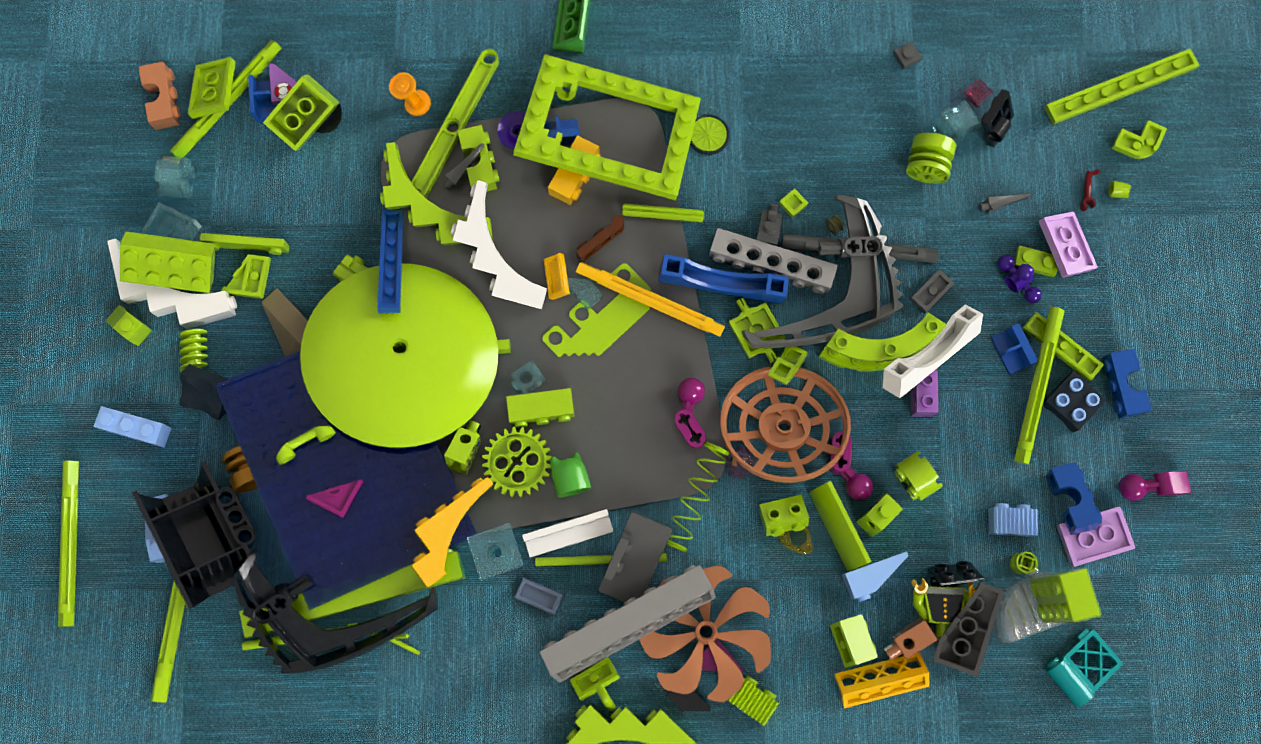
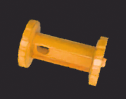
M406 72L398 73L389 83L390 93L396 99H405L404 106L410 115L421 116L425 114L431 106L429 95L423 90H415L416 81L412 75Z

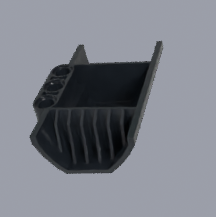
M206 462L201 463L199 477L191 488L163 499L148 497L137 491L132 492L188 610L194 608L210 596L234 585L233 574L242 561L250 554L249 549L252 548L255 541V531L234 490L228 487L219 489ZM222 496H228L231 498V502L223 504L219 499ZM232 515H238L241 518V521L238 523H232L230 522L229 517ZM242 534H247L251 537V540L244 543L238 537Z

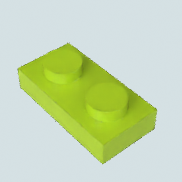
M1024 246L1017 248L1014 260L1015 268L1022 264H1029L1033 267L1034 273L1049 277L1056 276L1058 266L1051 253Z

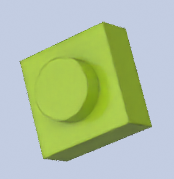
M794 188L779 201V205L791 218H794L808 205V202Z

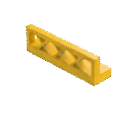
M920 652L907 659L905 656H901L893 660L890 659L834 674L840 690L843 708L929 687V671ZM917 661L920 667L911 669L906 667L907 663ZM890 667L898 669L895 674L886 673L885 670ZM871 672L877 676L875 679L868 680L864 678V675ZM847 678L856 680L854 684L844 686L842 682L843 679Z

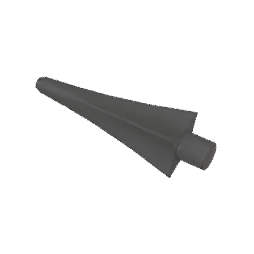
M483 143L445 175L448 177L444 183L447 188L451 189L453 185L461 184L467 173L466 168L471 167L478 154L484 148Z
M1031 193L987 197L986 201L978 204V209L980 212L987 211L988 215L1009 204L1030 197Z

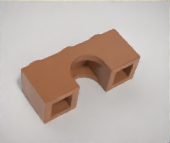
M163 61L139 66L142 86L149 94L160 92L159 97L155 101L145 103L148 123L155 130L179 126L181 113L175 101L178 95L172 83L175 80L172 69L168 68Z

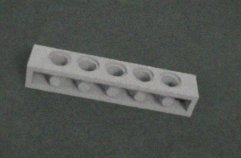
M717 228L709 253V257L715 262H727L737 269L746 268L752 270L754 274L769 273L789 277L788 282H791L793 286L798 288L807 287L817 294H828L838 265L720 228ZM734 247L738 252L731 254L727 251V248ZM753 253L757 256V259L750 260L747 254ZM767 260H775L777 266H770ZM787 266H794L797 272L792 273L788 271ZM814 272L817 275V278L811 279L808 277L807 273Z

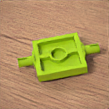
M744 298L737 300L736 303L742 312L738 317L730 320L728 324L747 358L750 359L758 354L765 353L770 363H774L777 360V356L773 348H751L742 335L744 330L755 333L779 327L765 302L757 307L749 308ZM784 334L761 337L760 340H786V337Z

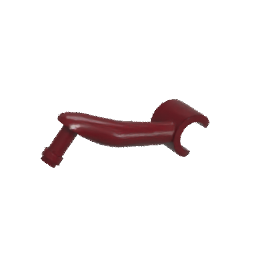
M1099 169L1086 172L1084 200L1079 206L1081 211L1087 210L1086 203L1091 209L1096 204L1095 200L1091 198L1092 176L1099 174Z

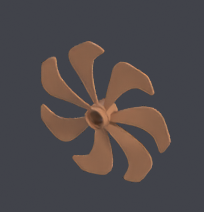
M722 566L703 569L713 590L718 583L733 576L732 573ZM668 578L663 579L659 587L664 585L663 582ZM748 587L738 589L730 597L714 624L710 622L711 601L698 607L703 622L699 623L689 613L674 620L696 628L695 632L663 635L654 631L639 639L649 657L660 659L675 653L697 638L698 643L693 653L681 669L670 674L657 673L658 680L664 689L680 694L692 693L697 688L700 680L704 645H709L717 665L718 684L707 698L716 702H725L737 693L743 685V675L736 664L714 643L716 639L736 644L747 650L754 658L757 673L763 671L770 664V639L764 632L759 630L717 632L719 626L741 613L753 611L765 618L769 617L768 601L755 590ZM710 628L713 634L709 638H703L700 635L701 630Z

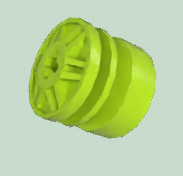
M920 133L915 135L911 145V155L906 167L907 175L924 183L937 184L948 181L950 170L952 169L951 161L956 150L955 141L938 133Z

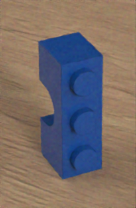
M1130 349L1113 352L1104 356L1102 361L1104 364L1103 370L1107 373L1108 389L1113 395V408L1118 414V418L1141 415L1152 411L1147 390L1135 391L1127 384L1128 374L1141 369L1136 350Z
M1076 462L1051 468L1046 477L1054 496L1067 494L1075 501V506L1067 508L1062 515L1070 535L1095 530L1102 522V515L1100 510L1094 505L1093 494L1085 484L1083 471L1078 468Z

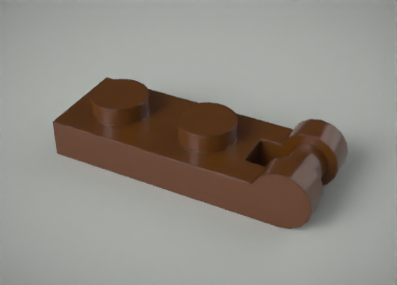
M615 215L608 227L599 229L593 235L594 238L589 242L584 241L577 247V259L584 263L624 230V218L621 215Z

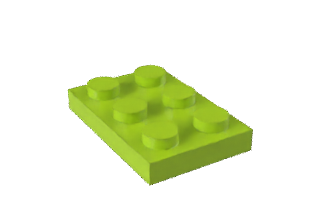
M232 57L195 66L188 115L192 119L229 110L235 61Z

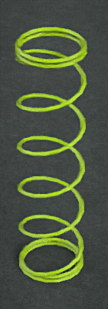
M705 442L704 446L708 447L711 451H713L724 461H716L710 459L696 460L697 464L707 473L713 476L716 480H707L694 477L688 479L689 483L692 486H694L697 490H699L702 494H704L708 499H699L686 496L680 497L681 502L685 504L693 512H695L700 518H690L677 515L672 516L673 521L677 523L680 527H682L685 531H687L691 535V537H681L675 535H670V537L680 539L693 538L692 533L689 530H687L683 525H681L678 521H676L674 519L675 517L689 520L702 519V517L697 511H695L692 507H690L687 503H685L682 500L683 498L698 501L710 500L709 496L706 493H704L701 489H699L696 485H694L690 480L693 479L706 482H718L717 477L713 475L710 471H708L705 467H703L698 461L726 463V460L719 453L729 456V451L721 447H718L714 444H711L709 442ZM669 539L666 543L667 545L680 551H683L685 553L688 550V548L678 543H675Z

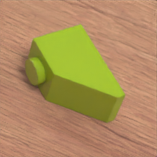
M120 304L105 320L114 330L137 346L152 331Z

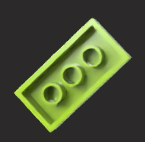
M125 231L120 242V282L210 293L214 281L215 244Z
M1087 568L1057 572L1030 579V591L1033 597H1036L1038 604L1036 607L1037 614L1043 620V623L1077 622L1101 616Z

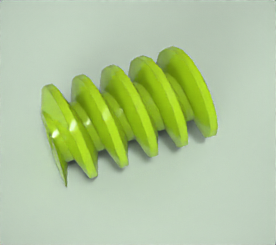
M190 329L179 334L181 339L179 346L182 348L179 354L183 356L179 359V362L182 364L179 368L180 372L189 364L199 368L208 366V363L202 362V359L208 358V355L201 352L208 349L207 346L201 345V343L208 341L207 338L201 337V335L208 333L207 330Z

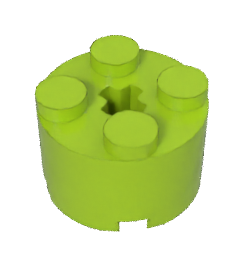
M919 451L896 464V470L893 472L900 483L903 481L908 486L906 492L913 501L916 499L922 501L943 487L942 482L937 484L936 479L939 477L925 457L922 459L918 457L920 455Z

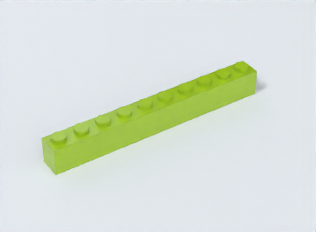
M448 549L444 571L447 574L429 588L465 578L459 552H453V549ZM404 561L397 564L398 568L389 570V567L376 569V574L369 576L366 572L355 575L354 580L347 582L346 578L333 581V585L325 587L324 584L311 587V592L300 593L298 599L291 606L305 619L313 621L427 589V587L412 568L414 563L411 564L410 561ZM244 610L239 611L244 637H254L252 634L255 628L247 626L250 618L242 614ZM263 624L268 633L273 632L268 624Z

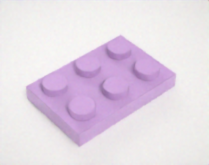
M1074 211L1044 217L1039 220L1062 278L1090 272L1098 268Z
M1121 507L1102 511V522L1095 530L1070 535L1066 523L1056 525L1071 567L1135 549Z

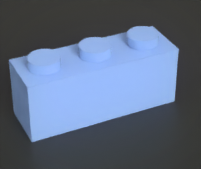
M103 406L100 407L93 426L106 432L165 448L172 429L165 424Z

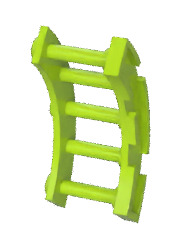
M927 313L920 323L906 333L880 340L856 337L838 328L819 355V358L840 368H848L860 372L881 371L897 358H908L922 351L941 333L947 324Z

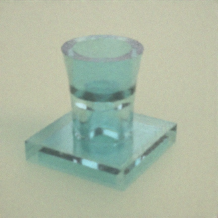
M510 523L467 537L481 581L524 566ZM496 549H500L502 551L500 557L494 556V551Z

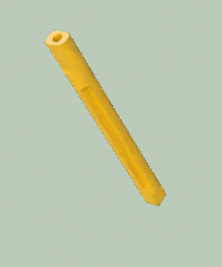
M580 262L577 267L576 273L700 330L713 333L719 337L725 326L715 322L714 319L607 271H601L583 262Z

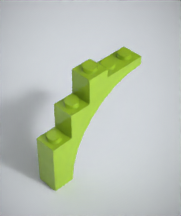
M395 142L386 143L387 149H384L385 162L389 163L386 177L387 182L391 183V186H383V192H380L382 205H385V208L388 210L411 207V210H408V218L414 227L439 225V228L436 229L437 241H441L443 246L462 244L453 241L454 236H451V230L454 223L457 224L458 220L467 222V218L443 210L428 201L415 188L407 176L401 162L398 145ZM486 217L489 234L493 240L491 219Z
M591 704L588 707L583 705L575 714L577 717L575 723L580 729L577 731L574 728L566 737L568 740L567 744H599L615 740L639 741L646 744H697L661 709L658 711L653 709L645 718L647 723L644 725L626 706L623 709L618 707L610 716L612 721L609 722Z

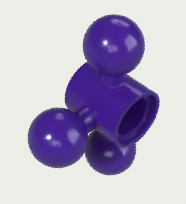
M1001 256L997 261V266L1001 271H1008L1010 275L1005 277V283L1008 288L1015 293L1023 289L1027 302H1039L1042 297L1040 289L1029 285L1034 280L1033 267L1029 264H1022L1015 269L1014 259L1011 256Z

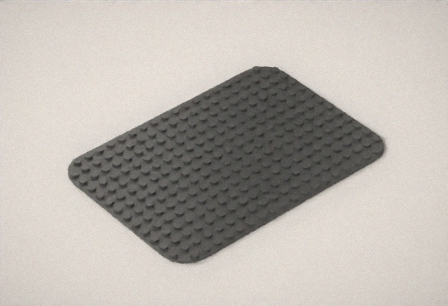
M610 98L549 110L546 122L555 121L556 115H558L559 121L577 119L580 137L598 145L601 157L658 173L662 172L667 152L664 132L657 114L648 105L624 98ZM503 117L467 123L465 128L482 125L483 131H488L490 144H487L488 151H493L495 162L491 164L493 170L497 169L500 180L496 182L497 189L487 191L485 198L486 217L491 219L492 241L505 262L519 275L547 288L543 259L558 253L564 254L570 294L552 300L549 299L547 289L542 309L492 296L493 291H490L489 288L492 278L496 279L497 275L472 268L473 264L470 263L472 252L477 251L478 247L464 243L443 246L441 241H437L436 229L439 228V225L416 228L413 226V223L409 222L408 210H411V207L391 209L403 210L402 263L430 267L457 279L485 307L493 323L497 340L509 339L511 343V353L498 354V365L493 386L481 408L469 420L479 423L482 427L478 433L481 444L468 475L466 476L448 469L444 457L457 430L442 439L422 445L429 497L434 511L443 504L450 505L454 502L452 498L462 490L465 493L472 489L471 484L480 477L483 480L487 477L491 478V476H484V473L489 469L482 467V464L488 462L482 458V455H489L485 447L493 446L489 441L490 439L498 440L496 433L504 436V429L508 433H512V428L515 427V425L509 423L506 396L571 388L575 417L570 418L571 420L567 422H558V419L549 420V424L536 425V422L528 423V426L524 427L526 434L532 429L533 437L540 434L539 442L546 440L547 443L543 448H550L551 450L546 456H555L562 460L572 458L573 453H579L586 467L591 489L577 495L558 498L552 479V469H546L550 477L543 476L542 478L545 485L538 483L539 491L531 488L530 496L526 491H523L521 498L518 492H515L514 497L510 496V491L502 495V487L495 490L496 482H494L492 487L481 495L468 509L458 524L456 532L468 535H481L589 515L605 509L607 511L700 493L699 490L689 483V478L716 479L702 469L696 460H724L706 446L700 449L691 448L676 426L675 415L681 410L682 400L678 395L680 383L689 377L699 379L705 387V395L699 403L695 404L693 415L706 435V442L727 450L721 434V412L703 330L650 307V310L600 356H597L595 353H592L590 356L586 353H583L581 356L573 353L569 357L565 353L558 357L542 339L543 335L553 326H559L572 338L581 328L569 317L570 310L583 301L598 314L620 294L598 284L590 278L576 273L580 263L576 256L577 247L584 241L589 242L594 238L593 235L599 229L608 227L615 215H621L624 218L623 232L584 263L612 273L621 264L626 263L651 288V292L700 313L695 288L658 282L660 265L664 254L689 259L682 221L622 215V207L625 203L679 208L677 199H668L590 177L587 183L582 184L580 188L582 191L578 200H573L570 206L548 193V186L558 170L557 167L513 156L514 150L505 147L500 142L497 128ZM458 125L447 127L449 132H455L458 129ZM440 128L416 131L402 136L395 141L398 145L401 162L411 182ZM520 131L516 132L515 135L519 136ZM458 139L427 200L443 210L465 216L467 205H471L473 197H470L471 186L468 173H466L460 185H453L451 189L444 185L448 179L445 175L467 158L464 157L460 139ZM572 144L561 145V146L570 148ZM478 156L472 163L471 167L476 166L480 162V158ZM384 157L381 161L382 189L383 186H391V183L387 182L386 177L389 163L385 162ZM622 269L617 273L618 277L627 281L631 277L630 272L626 269ZM578 308L575 316L578 320L583 321L588 318L589 312L586 308ZM552 332L549 335L550 343L553 345L560 344L562 335L559 332ZM684 415L681 416L680 424L684 423L687 425L692 433L693 439L691 442L700 443V437L702 436H697L693 433L688 422L690 417L685 418ZM469 421L466 422L462 426V428L466 429L469 424ZM515 428V429H516L517 432H520V429H521V428ZM514 442L511 444L510 450L518 452L522 444ZM527 447L525 449L520 459H513L514 466L504 475V477H508L510 475L515 465H522L521 458L530 450V447ZM719 453L727 463V456ZM531 455L527 459V464L536 465L539 458L536 455ZM506 459L498 460L497 468L504 469L507 467L508 461ZM698 461L715 475L717 479L721 477L726 463ZM517 472L513 476V480L516 483L522 482L525 478V474L522 472ZM690 480L702 491L709 489L715 483Z

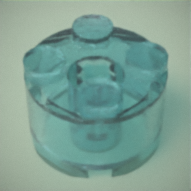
M966 100L957 104L954 109L951 107L946 108L940 113L941 118L931 124L936 133L951 138L955 141L956 145L965 141L964 138L969 134L972 136L982 126L979 118Z
M160 155L159 157L162 160L158 159L155 167V182L159 183L160 188L156 189L157 196L176 199L192 198L193 187L190 186V178L195 176V167L191 166L190 159L187 157Z

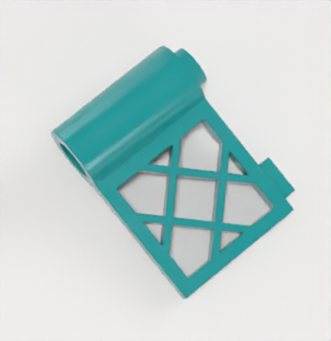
M1087 628L1076 636L1078 641L1062 657L1058 659L1056 656L1046 664L1048 666L1046 672L1076 707L1087 703L1094 696V692L1123 665L1122 661L1094 629L1088 630ZM1091 637L1097 643V652L1087 651V641ZM1075 652L1082 653V666L1075 665L1070 659ZM1087 654L1097 655V668L1087 666ZM1102 656H1108L1114 665L1109 669L1102 668ZM1087 670L1097 671V681L1094 684L1088 680Z

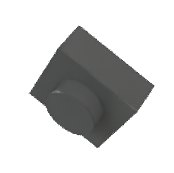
M912 42L893 52L894 57L903 70L920 62L922 59Z

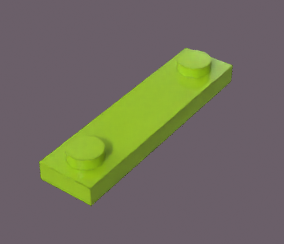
M202 233L200 235V241L215 244V250L227 248L268 251L273 255H281L282 253H289L290 248L284 239Z
M1036 311L1022 329L1041 344L1047 319ZM1060 330L1054 355L1087 381H1092L1104 364Z

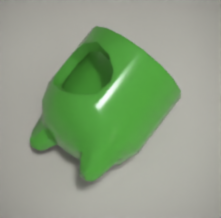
M573 453L572 458L562 460L555 456L551 457L552 479L558 498L577 495L591 489L588 473L579 453Z

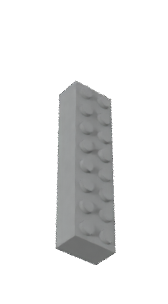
M692 565L683 571L684 574L677 578L675 576L669 577L663 582L664 585L658 588L651 587L640 598H631L624 602L623 607L617 610L613 608L605 612L603 618L597 621L596 619L588 621L584 624V628L579 631L572 630L564 635V639L546 644L544 650L540 651V654L551 677L560 683L715 599L713 587L701 565L697 567Z

